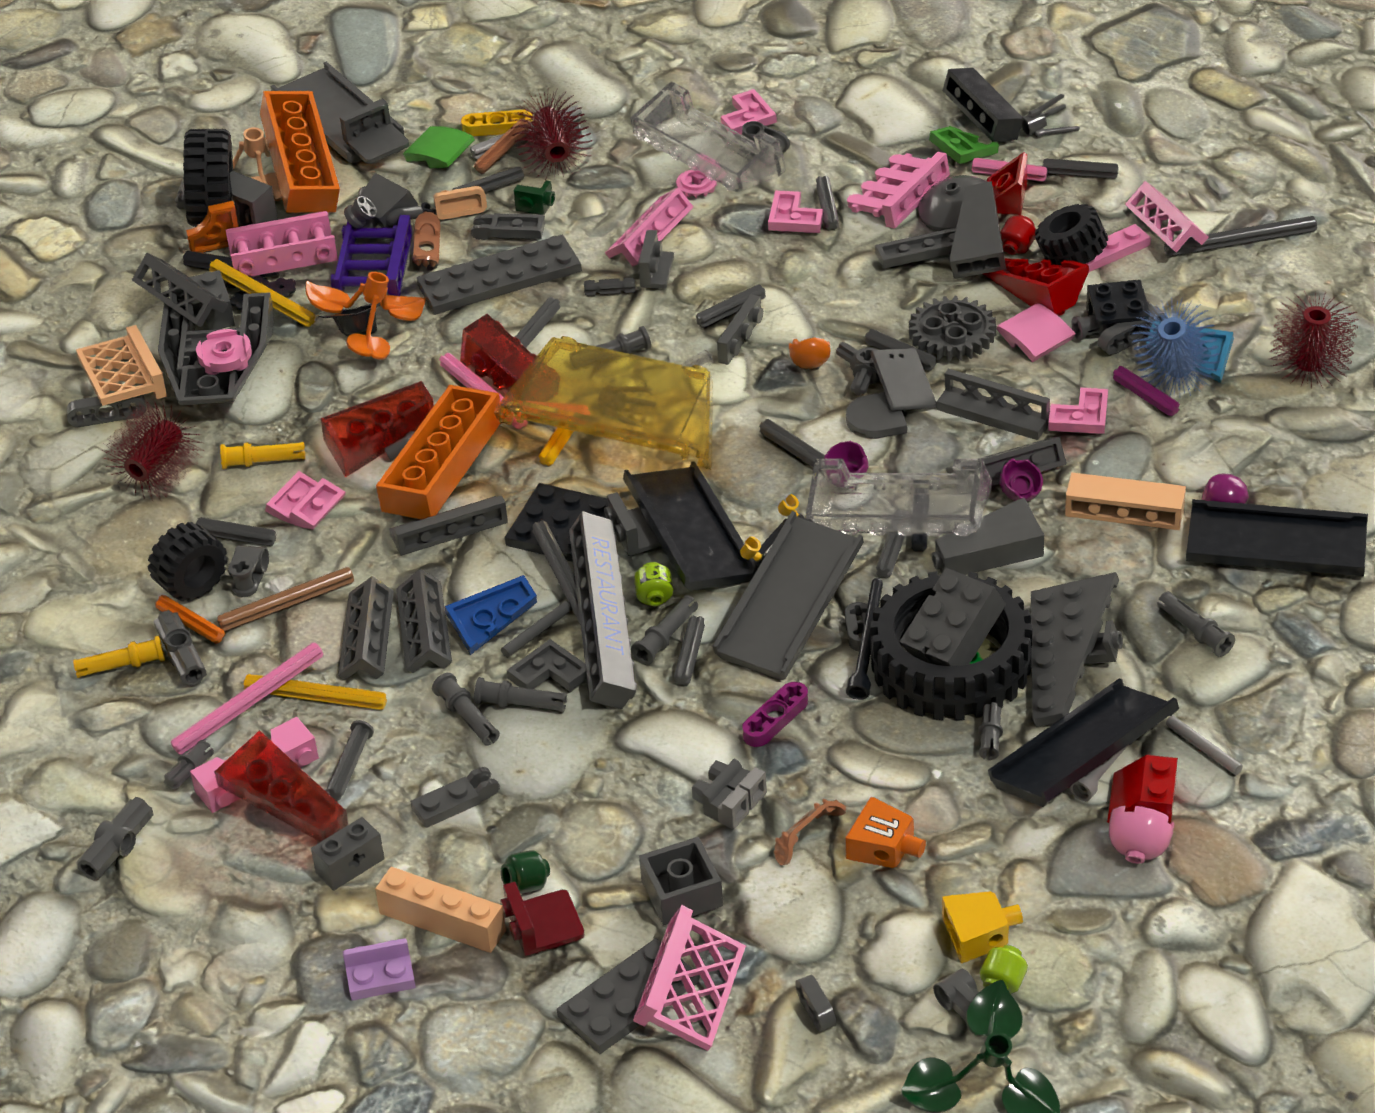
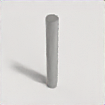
M1172 715L1168 718L1166 725L1234 775H1238L1241 772L1242 764Z

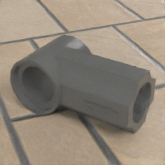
M961 968L933 986L935 997L940 1005L946 1010L953 1008L966 1021L967 1009L974 997L979 993L970 973Z

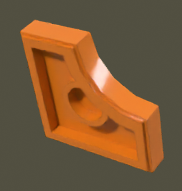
M233 201L208 206L207 215L204 220L196 227L186 230L190 251L203 253L229 247L225 229L239 227Z

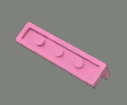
M1147 181L1143 182L1125 204L1176 253L1190 236L1201 245L1209 238ZM1145 196L1144 205L1135 207ZM1157 208L1156 215L1149 217L1150 210ZM1169 219L1168 226L1161 228L1162 221ZM1183 229L1179 236L1173 241L1174 232Z
M679 187L660 196L605 254L610 259L622 253L632 267L637 265L646 231L657 230L658 241H661L690 212L693 205Z

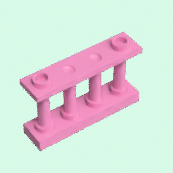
M327 211L225 229L233 268L249 277L338 261L335 238L331 234Z

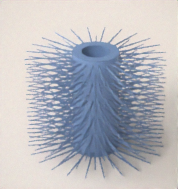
M1184 309L1179 318L1175 311H1173L1171 318L1170 313L1169 318L1166 313L1161 318L1162 321H1159V325L1142 318L1141 320L1150 322L1157 328L1153 326L1147 327L1143 324L1139 326L1137 324L1136 326L1151 329L1153 332L1143 331L1140 333L1139 331L1132 333L1150 336L1144 339L1133 340V342H1149L1144 346H1136L1134 350L1140 348L1150 349L1146 353L1136 354L1137 357H1142L1143 355L1152 356L1145 361H1137V364L1153 362L1152 365L1138 369V371L1148 370L1149 368L1157 369L1148 375L1141 376V378H1146L1151 374L1159 372L1160 374L1151 380L1153 382L1158 377H1163L1166 373L1167 375L1157 385L1162 384L1168 376L1169 381L1167 380L1166 383L1168 386L1169 382L1171 384L1172 377H1175L1178 391H1180V378L1182 379L1183 377L1185 383L1189 379L1192 381L1189 375L1191 374L1197 380H1201L1197 375L1192 374L1191 371L1209 377V375L1201 373L1194 368H1204L1209 371L1211 368H1205L1200 365L1202 363L1216 364L1221 362L1201 360L1202 357L1209 358L1220 355V353L1213 355L1203 354L1204 351L1218 348L1217 345L1210 348L1202 347L1203 344L1217 341V339L1201 340L1202 337L1213 335L1216 332H1198L1206 327H1213L1215 325L1195 326L1213 317L1190 324L1199 315L1205 313L1206 310L1197 314L1194 318L1192 317L1191 320L1189 318L1186 322L1185 320L1196 309L1192 312L1190 311L1185 319H1181L1183 314L1185 315L1186 310Z

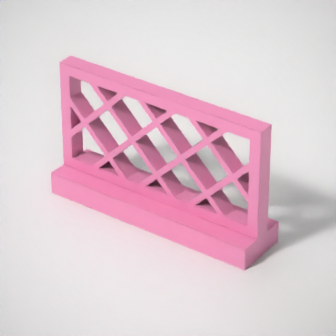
M681 905L668 923L633 1021L644 1027L650 1021L708 1051L712 1047L746 945L691 918L693 910ZM692 930L700 934L705 944L695 946L689 935L690 931ZM723 946L735 952L733 959L724 961L717 948ZM709 950L715 964L705 966L699 952ZM690 955L696 969L686 971L680 960L681 957ZM719 970L725 981L724 984L715 986L708 972ZM700 975L706 989L696 991L690 977ZM681 980L688 994L677 996L671 985L672 982ZM711 995L716 1008L706 1011L700 997ZM692 1000L698 1014L687 1017L681 1002ZM672 1005L679 1019L673 1021L661 1015L663 1007ZM702 1020L707 1030L706 1037L696 1033L691 1023Z

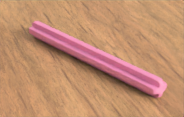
M315 642L311 643L171 740L173 749L179 755H182L195 746L198 741L204 740L323 657L320 646Z

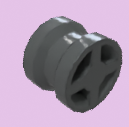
M365 196L357 197L354 200V204L347 206L344 210L347 221L352 226L360 229L367 224V220L373 219L377 214L375 205Z

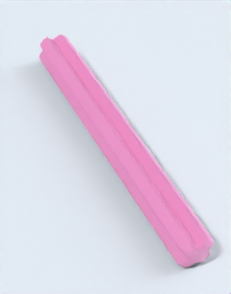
M446 353L444 356L441 355L439 359L441 361L440 366L464 386L498 393L451 353ZM499 394L503 418L516 429L526 426L528 424V421H526L527 416Z

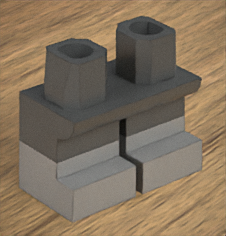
M735 758L729 764L716 760L708 771L709 780L713 782L709 784L703 780H698L692 786V798L703 804L704 815L733 830L748 815L749 810H752L767 793L766 772L756 767L752 771L742 768L740 762Z

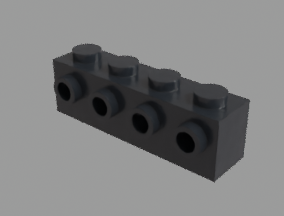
M973 67L948 69L942 91L992 142L1017 140L1024 118Z

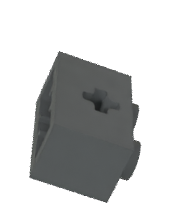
M360 817L311 848L315 873L333 891L385 859L380 833L363 817Z

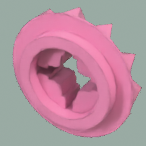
M692 169L678 176L676 186L680 188L686 197L695 196L697 198L701 195L707 197L708 193L714 192L717 186V178L708 170Z

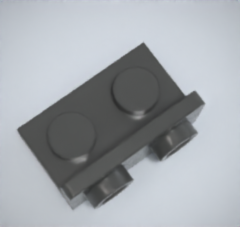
M657 230L646 231L638 262L640 287L667 288L674 260V252L662 251V241H658Z

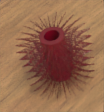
M547 93L545 107L542 99L543 108H541L539 102H537L539 105L537 110L533 105L530 106L536 111L534 113L530 112L533 116L526 115L525 113H516L517 115L532 118L526 121L522 119L511 120L527 122V124L510 128H527V130L525 129L512 135L527 134L522 139L514 141L515 143L521 140L528 141L526 144L516 147V149L531 147L526 152L519 153L518 155L533 153L527 159L537 157L534 162L526 167H530L535 162L543 159L535 169H539L540 165L548 160L544 168L546 169L547 164L549 165V161L553 165L555 162L556 173V162L557 171L558 162L562 171L560 162L565 163L564 159L569 162L570 160L567 157L570 156L572 158L570 153L577 154L578 156H587L586 154L574 152L578 149H592L576 147L579 143L585 144L593 141H577L591 134L576 135L581 130L589 127L575 129L578 124L587 120L572 122L577 117L585 114L570 116L576 111L575 109L569 111V113L565 112L570 106L577 103L576 101L560 110L567 102H563L558 107L557 104L562 98L560 97L556 105L554 103V108H552L553 101H551V105L550 101L548 104Z
M1304 300L1302 303L1306 309L1300 308L1298 304L1296 305L1302 313L1294 312V309L1290 308L1288 312H1293L1294 316L1285 315V313L1283 315H1275L1276 319L1279 316H1286L1278 319L1282 324L1275 323L1274 328L1279 325H1285L1278 327L1277 330L1281 333L1274 335V338H1276L1277 335L1284 334L1282 335L1283 337L1278 336L1274 340L1280 341L1283 344L1271 349L1269 353L1283 350L1284 353L1278 354L1277 357L1289 358V360L1273 359L1274 357H1271V360H1285L1273 366H1278V364L1287 365L1283 364L1287 363L1286 361H1296L1288 363L1291 365L1287 369L1297 366L1294 371L1301 369L1299 374L1301 375L1304 371L1305 375L1308 372V376L1309 372L1310 376L1311 372L1312 374L1314 372L1315 376H1317L1315 371H1318L1323 379L1325 376L1321 370L1334 377L1328 371L1329 368L1324 365L1332 366V369L1335 368L1336 371L1338 369L1332 365L1333 363L1339 364L1337 366L1340 367L1344 366L1341 369L1346 368L1343 362H1348V357L1352 356L1354 352L1351 350L1350 354L1343 353L1349 352L1354 342L1352 341L1349 345H1344L1347 343L1342 342L1348 341V337L1354 336L1355 332H1353L1354 329H1345L1349 327H1342L1351 324L1348 322H1338V320L1351 321L1350 323H1353L1359 319L1340 320L1348 319L1342 316L1332 318V316L1343 314H1337L1340 312L1339 310L1329 312L1334 307L1332 306L1328 310L1325 309L1326 305L1323 308L1322 303L1319 306V302L1318 306L1317 304L1312 306V303H1310L1311 307L1305 304ZM1282 318H1288V319H1289L1288 321H1292V322H1287V321H1283V320L1280 321V319H1282Z
M158 407L156 408L157 414L155 413L157 419L154 414L152 415L147 410L149 419L142 424L132 417L137 422L133 423L136 428L128 429L132 433L130 437H127L125 435L127 433L123 430L121 433L122 437L118 436L115 438L116 442L121 439L122 441L120 442L122 444L119 443L117 445L121 449L118 451L119 453L114 455L123 459L117 458L110 461L121 460L124 464H119L124 466H106L125 468L126 471H123V473L127 472V476L130 475L132 479L136 480V486L137 481H140L142 492L143 482L146 481L147 485H149L148 492L150 491L151 493V486L149 484L151 480H153L154 484L156 483V485H160L164 490H167L164 488L166 487V482H168L166 479H178L179 470H176L180 467L178 464H183L182 467L185 468L188 464L187 462L184 463L183 459L186 460L187 458L189 461H192L188 458L190 457L188 455L190 454L188 449L190 445L183 442L189 443L196 440L185 441L182 438L187 437H183L182 434L200 435L182 433L181 430L185 429H180V425L177 426L175 422H171V414L170 421H168L165 409L164 419L161 413L159 416Z

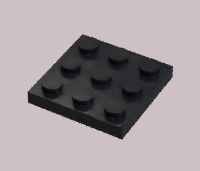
M539 483L506 534L505 544L509 547L544 555L532 527L535 522L544 520L547 522L565 559L573 562L570 528L582 511L606 518L604 508L608 507L607 498Z

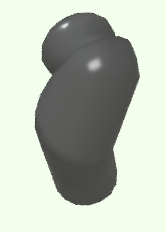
M415 431L407 433L404 438L384 448L390 460L395 459Z

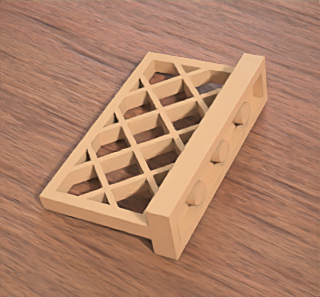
M136 325L126 327L127 336L76 349L77 357L102 406L151 392L154 393L156 399L167 397L163 374ZM106 356L113 357L111 360L104 359ZM122 359H127V360H129V361H128V362H122L121 360H122ZM96 366L103 367L102 369H95ZM112 369H120L117 372L111 371ZM129 371L135 372L133 375L127 374ZM103 378L109 379L107 382L101 381ZM119 381L125 382L124 384H117Z

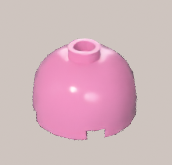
M1125 806L1113 809L1109 822V837L1113 847L1120 854L1126 856L1125 859L1127 861L1142 864L1145 860H1152L1165 852L1170 844L1174 830V822L1169 824V817L1166 814L1140 806H1135L1134 812H1124Z

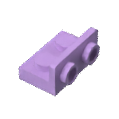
M407 939L390 940L343 951L351 1001L416 988Z

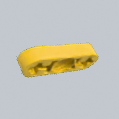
M526 110L471 113L462 117L461 125L462 131L473 137L501 135L518 122L511 120L519 118L527 120L532 118L516 114L519 112L518 114L525 113L528 115L525 112Z

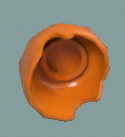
M816 337L805 339L801 342L794 339L792 343H789L790 357L793 363L800 368L813 369L821 367L830 357V342Z

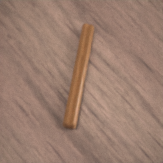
M345 567L223 613L217 617L218 625L224 631H228L354 582L353 573L349 567Z

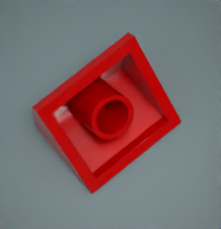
M1025 152L987 178V182L992 181L998 214H1022L1027 187L1028 155Z

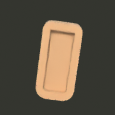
M480 186L451 191L443 190L436 193L433 197L436 215L440 220L482 213L487 208L486 195Z

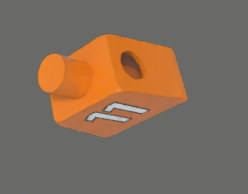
M870 797L845 837L846 859L889 868L897 867L905 853L920 858L926 846V840L914 836V819L910 815L874 797Z

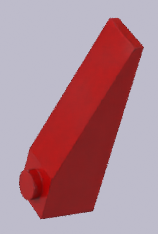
M1005 258V270L983 274L1029 306L1039 303L1056 315L1061 316L1066 312L1065 310L1076 304L1090 269L1087 264L1070 260H1063L1061 265H1051L1050 260L1029 264L1028 259Z

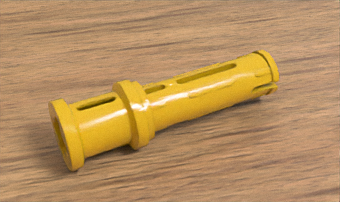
M301 442L252 446V444L244 443L243 446L226 447L225 444L220 445L222 469L235 465L251 467L256 462L305 460V451H301L305 449V444Z
M157 635L153 640L141 643L132 641L126 648L77 660L73 659L76 676L80 678L81 676L131 664L133 667L136 666L138 668L141 667L142 663L158 659L162 662L165 661V655L160 636Z

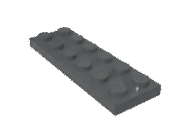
M562 234L538 242L528 243L514 249L504 250L490 256L477 258L476 260L459 265H453L449 268L429 272L416 278L419 289L423 296L426 297L432 312L436 315L581 272L582 267L578 257Z

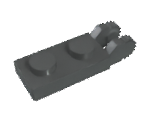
M500 213L478 215L474 218L471 236L481 240H487L489 237L542 239L545 216Z
M482 766L479 769L472 770L467 777H462L411 800V808L424 827L428 828L479 805L481 801L499 792L500 785L497 780L490 779L491 772L488 768Z

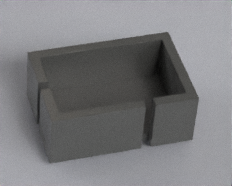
M945 568L932 589L935 596L928 595L900 640V643L909 654L930 664L940 666L969 665L1006 603L995 587Z

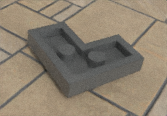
M551 639L507 670V678L521 688L534 689L549 677L568 691L573 690L587 680L585 663Z

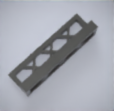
M149 253L145 254L132 278L133 282L200 327L204 324L211 309L224 313L229 305L166 261ZM150 267L152 268L153 279L145 282L142 279ZM168 280L169 290L161 293L160 282ZM184 291L185 301L177 304L176 294ZM201 302L203 306L196 317L194 316L193 305Z
M948 368L945 372V390L937 400V410L1039 440L1049 424L1050 398ZM953 380L961 382L966 389L953 387ZM978 388L985 389L991 397L983 396L978 391ZM1003 396L1011 397L1017 404L1008 403ZM1032 403L1041 406V413L1034 411L1028 404Z
M1055 437L945 469L947 476L955 477L959 495L1000 484L1002 468L1012 458L1015 460L1028 459L1030 463L1039 468L1040 472L1066 465L1067 462L1060 437Z
M502 495L494 496L438 513L432 517L389 528L390 536L400 556L508 523L506 503Z
M418 569L396 588L406 670L414 673L428 660L444 669L452 663L441 581ZM413 588V590H412V592H411V594H410V596H409V598H408V597H407V593ZM416 606V609H415V611H414V613H413V615H412V617H411V619H410L411 613H412L414 607ZM417 626H418L419 628H418V630H417V632H416V635H415V637H414V639H413V635H414L415 630H416V628H417ZM420 646H421L422 652H421L419 655L416 656V654H417V652H418V650H419V648H420Z
M373 576L352 590L348 596L338 674L344 680L360 669L375 679L382 676L385 671L394 591Z

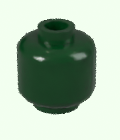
M534 850L511 854L501 866V879L503 884L516 882L520 895L539 891L544 888L547 877L550 875V866L548 861L543 859Z

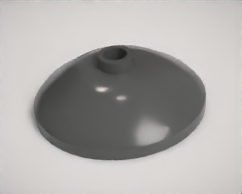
M969 175L953 176L939 181L929 188L920 200L918 211L922 222L927 227L936 231L956 228L965 187L986 183L987 181Z

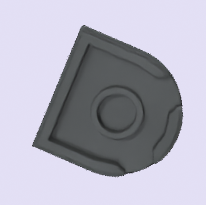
M885 392L859 397L852 401L846 409V423L848 428L854 433L857 431L866 434L867 438H882L907 433V423L902 410H891Z

